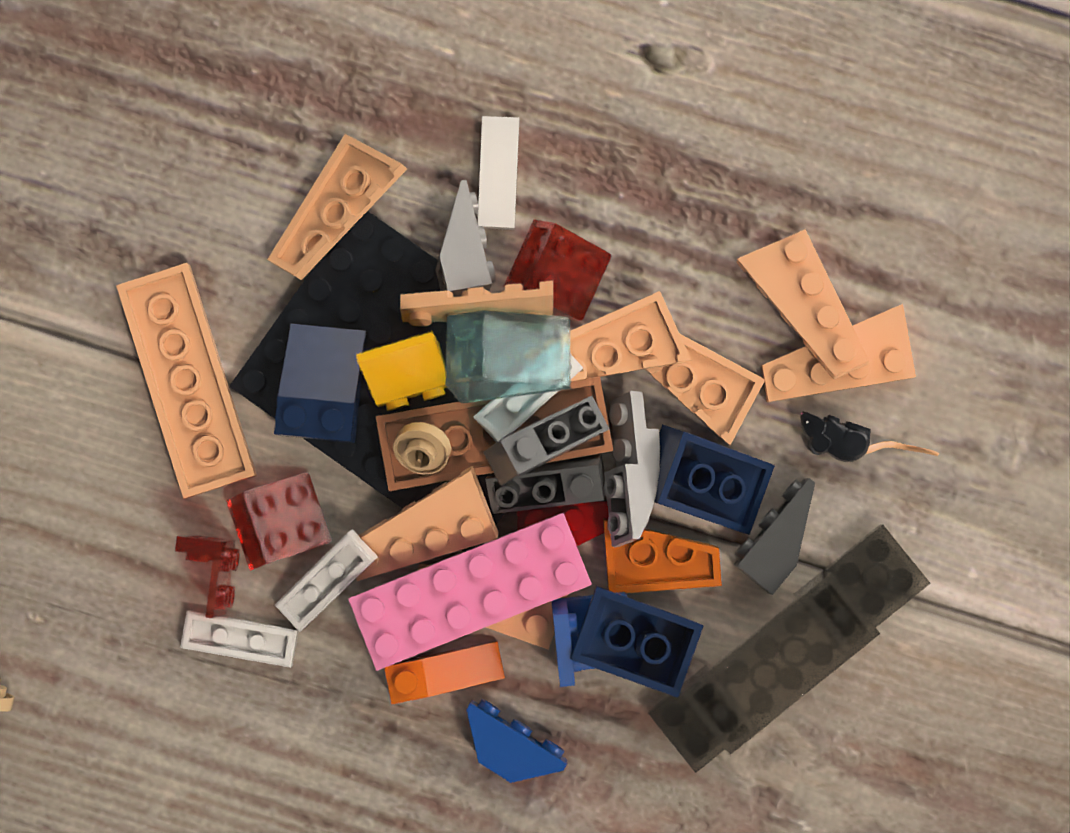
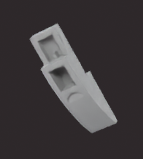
M629 391L610 401L609 419L612 423L613 456L616 460V468L604 473V492L607 496L608 530L611 534L612 547H620L640 539L648 523L658 487L660 471L659 429L646 428L643 392Z

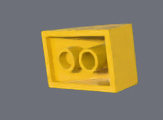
M433 332L356 354L359 366L376 405L379 407L386 406L387 411L408 406V399L422 395L424 401L445 395L444 388L452 386L439 342Z

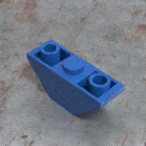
M481 699L479 703L474 700L470 701L466 710L478 763L510 783L564 771L567 766V759L562 755L565 751L557 744L548 739H545L543 744L530 736L533 731L516 719H513L510 724L498 716L501 711L499 708L484 699Z

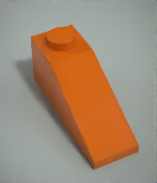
M498 641L406 659L384 668L391 705L505 678Z

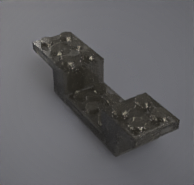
M880 524L793 595L797 598L739 646L711 668L705 665L683 683L678 698L671 695L666 696L651 708L648 714L693 771L697 773L724 750L729 755L735 752L880 634L876 627L931 583L886 527Z

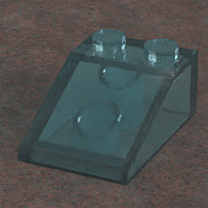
M477 311L447 316L446 386L461 404L571 389L570 319L564 316L496 311Z

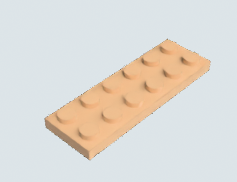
M184 263L116 285L183 499L257 476L190 264Z

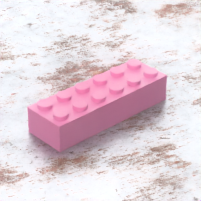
M561 513L348 598L377 671L588 587L592 583L564 513Z

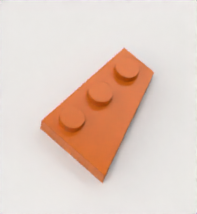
M603 518L609 591L614 593H637L722 586L718 546L645 528L640 539L620 547H612L611 534L608 530V519Z

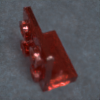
M534 219L503 287L510 284H522L523 290L540 289V282L553 281V308L576 320L582 321L608 266L611 254L557 223Z
M302 473L250 489L226 500L250 571L329 544L332 541L309 473Z
M192 534L177 536L175 552L186 553L185 560L197 562L212 561L205 617L214 619L225 615L227 608L233 607L235 598V586H230L232 571H237L240 559V549L235 548L236 540Z

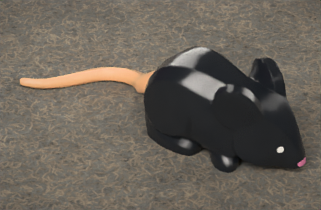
M801 412V426L807 437L808 448L811 453L816 455L827 453L842 462H854L866 454L883 448H897L934 456L939 455L938 452L893 441H883L869 445L871 433L869 428L849 421L840 423V419L832 415H828L822 420L820 417L808 412Z

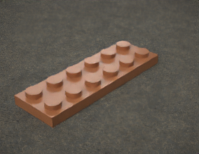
M600 376L568 382L513 433L590 396H593L608 424ZM496 395L376 416L388 490L396 491L451 481L471 466H473L476 476L494 473L483 452L494 445L496 441L473 416ZM413 422H424L434 425L445 433L450 441L451 452L446 466L441 471L434 474H419L408 470L400 464L395 457L393 446L396 436L403 426ZM610 429L547 463L613 452Z

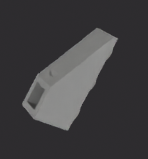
M467 180L460 182L435 269L440 291L448 290L454 294V297L461 296L462 292L468 290V288L483 287L485 290L490 291L492 283H495L496 280L492 261H486L484 249L487 248L486 233L483 226L478 227L475 214H478L477 197L475 192H469Z

